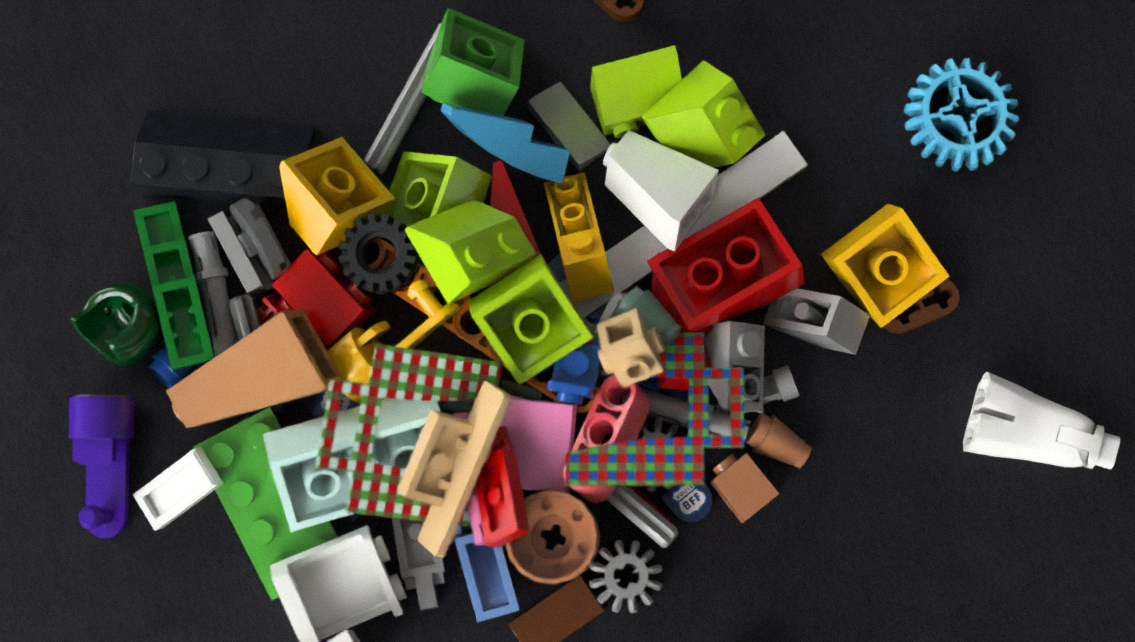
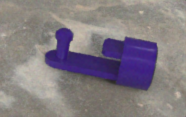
M74 395V397H69L68 438L73 439L72 460L80 465H86L85 507L79 512V522L82 527L89 529L92 534L99 538H113L121 534L128 523L130 439H135V398H131L129 395Z

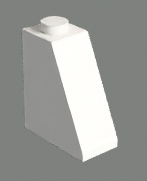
M630 130L627 131L618 144L612 143L604 156L603 165L607 167L605 186L666 248L675 252L714 200L719 170Z

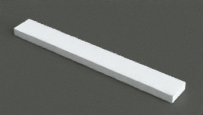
M784 131L718 175L714 200L685 239L756 198H763L807 167L808 164ZM645 225L605 252L614 289L621 293H624L652 274L653 271L649 267L647 260L656 256L659 252L668 249ZM567 279L560 283L578 313L585 318L608 304L612 293L573 302Z

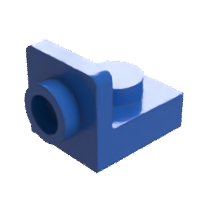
M584 343L555 362L552 381L549 380L547 389L551 392H557L556 401L582 405L583 397L594 399L601 365L598 350L601 349V346Z

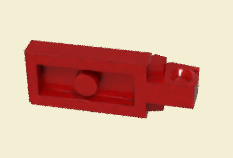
M499 426L491 444L489 458L483 464L475 482L485 543L487 546L496 548L529 532L515 450L509 439L506 427Z

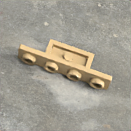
M487 381L482 383L467 420L430 410L397 489L404 497L432 504L419 533L418 542L434 556L443 558L449 544L453 542L464 508L472 498L477 477L483 464L489 458L491 444L500 423L504 421L507 415L508 404L511 399L510 395Z

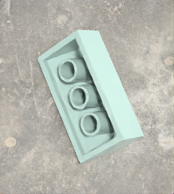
M392 398L382 399L370 463L406 469L430 410L441 412L438 402ZM360 406L338 412L331 456L351 459ZM324 416L263 434L269 463L291 532L354 514L346 512L353 472L315 467Z

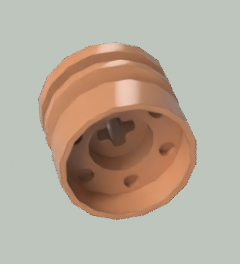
M548 490L527 497L524 500L529 532L506 544L510 560L520 573L536 582L555 584L575 579L590 568L591 563L598 554L601 534L597 518L584 502L567 493ZM559 525L561 527L560 534L566 537V542L564 545L556 544L554 550L548 548L549 540L543 538L544 532L546 530L553 531L555 526Z

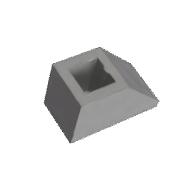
M734 321L713 324V329L704 337L711 367L744 368V411L762 412L765 326ZM709 380V387L722 408L731 409V380Z

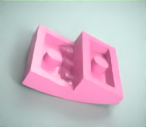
M511 397L507 415L499 426L506 427L509 439L513 444L521 488L570 492V486L565 485L563 470L566 463V453H570L574 446L577 405Z

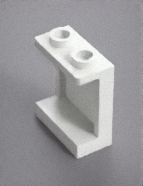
M368 525L270 565L272 581L299 642H321V639L389 611H393L395 617L403 614L400 600L407 598L398 574L389 576L384 562L391 560L381 535L373 538Z

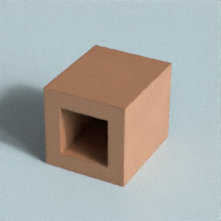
M747 453L738 460L731 454L713 469L717 477L710 482L711 486L741 523L745 522L779 495L778 491Z

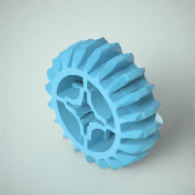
M952 58L945 62L944 70L937 64H934L929 69L930 77L921 74L916 80L919 88H911L908 93V97L913 102L906 104L904 113L914 118L909 119L905 123V129L910 131L918 130V133L911 139L912 145H919L922 142L927 145L921 153L923 158L929 157L932 152L938 154L939 156L935 163L937 167H942L947 159H951L953 171H958L961 168L963 160L970 171L978 167L979 159L982 163L989 165L994 160L993 153L1002 155L1007 149L1004 141H1012L1015 137V132L1010 127L1015 126L1019 122V116L1009 111L1016 108L1018 100L1013 98L1005 99V96L1012 90L1011 84H1004L999 87L996 82L1001 77L1000 71L994 72L991 77L984 74L987 69L986 62H981L976 70L972 69L970 58H964L960 69H958L956 62ZM948 87L947 106L939 108L937 113L930 114L931 96L936 91ZM966 87L977 91L984 99L973 98L968 93ZM957 108H959L961 114L968 113L970 115L965 122L961 115L954 116L953 113ZM992 115L993 124L989 137L975 143L976 122L983 121L986 116ZM945 129L950 131L954 135L956 143L943 137L937 130Z

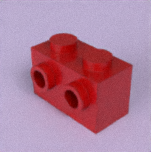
M306 249L287 268V271L277 278L272 286L294 310L303 309L318 336L327 346H333L353 328H361L377 310L368 302L372 298L369 292L352 282L350 283L340 272L343 265L340 264V261L332 253L326 251L316 256L311 249Z

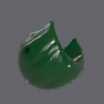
M112 284L99 290L88 299L84 307L77 314L70 318L77 333L96 349L98 353L119 367L130 366L143 358L154 346L160 332V319L152 299L145 291L130 284Z

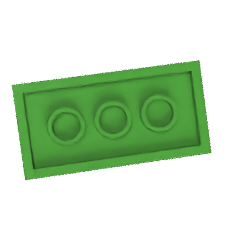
M268 407L193 446V448L202 447L224 484L215 489L266 591L271 600H275L279 595L272 581L270 565L335 539L338 535L330 521L293 532L290 531L263 438L265 433L282 429L272 408Z

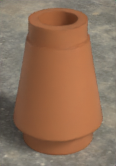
M761 413L753 422L745 439V443L752 446V452L788 465H793L798 469L805 464L812 450L810 445L806 444L803 439L774 414L769 417Z

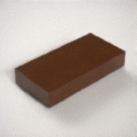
M579 575L508 625L520 642H560L604 612V610Z

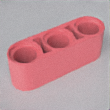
M615 374L605 379L571 452L610 443L637 440L651 406L650 398L637 383L623 388ZM631 393L628 401L619 405L620 400L625 395ZM613 432L611 439L607 443L601 444L603 438ZM565 463L564 470H563L564 480H565L566 463ZM568 485L582 498L592 503L606 500L616 487V485Z

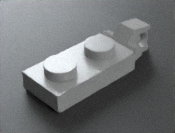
M392 518L401 578L405 581L406 590L417 589L421 610L437 608L438 601L435 585L445 583L443 574L445 573V567L442 557L434 556L418 542V536L425 521Z

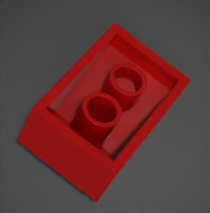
M759 197L687 237L675 252L666 249L647 260L649 267L689 332L766 306L805 284L803 265Z

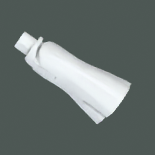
M989 372L984 373L977 386L963 439V451L1027 460L1060 467L1074 468L1084 466L1085 468L1093 469L1097 465L1110 470L1115 464L1120 445V437L1105 433L1104 426H1095V423L1082 413L1043 398Z

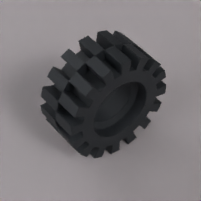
M369 214L365 220L357 219L354 221L355 227L346 229L344 232L347 235L345 242L340 241L339 249L342 250V256H339V261L345 268L343 272L346 277L350 278L356 286L368 292L386 295V292L400 291L399 287L402 285L408 286L412 282L410 278L413 273L417 274L420 267L417 266L418 260H422L405 232L408 226L387 214H382V216ZM377 238L391 240L396 248L394 263L382 271L372 270L365 261L366 247Z

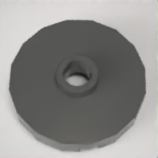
M242 198L230 205V212L240 232L238 239L250 258L254 256L264 272L271 279H275L287 271L288 266L284 263L285 255L266 220L264 221L262 217L255 220L250 213L255 210L256 206L249 199Z

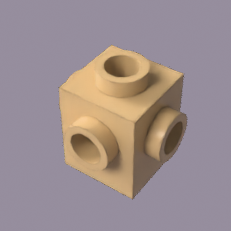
M637 308L596 324L601 349L598 350L601 364L608 375L614 372L623 388L663 372L660 353L665 352V346L661 335L656 327L648 328Z

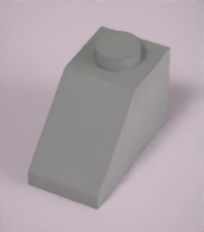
M796 288L770 303L763 324L819 347L856 355L870 315L841 296Z

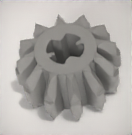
M616 540L614 542L616 557H613L603 547L599 550V554L608 565L604 566L592 562L590 566L592 571L604 574V578L591 580L589 582L590 587L598 588L605 585L607 588L606 591L599 595L597 601L602 604L612 594L616 597L612 605V611L615 613L620 611L623 599H627L630 613H636L637 603L635 596L637 595L644 604L649 606L653 600L644 591V588L647 587L654 591H659L662 587V584L658 581L648 580V575H656L662 572L661 565H654L649 568L645 565L646 562L652 559L655 553L650 549L640 559L636 556L640 542L635 540L630 546L629 554H624L622 541ZM625 565H630L635 569L632 574L637 573L638 580L637 583H629L626 589L617 585L620 579L614 580V571H622Z

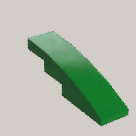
M173 201L133 210L172 370L211 361L214 358L176 202Z

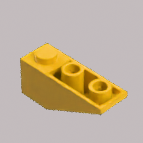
M585 173L564 176L562 184L554 181L544 182L573 302L615 292Z

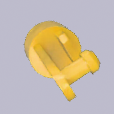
M419 279L408 288L407 295L412 301H417L429 319L395 347L413 349L460 309V306L455 301L443 307L429 290L430 284L426 280ZM386 321L375 324L367 331L355 327L327 350L344 381L369 384L375 345L381 344L377 339L390 329ZM344 394L351 400L361 403L362 396Z

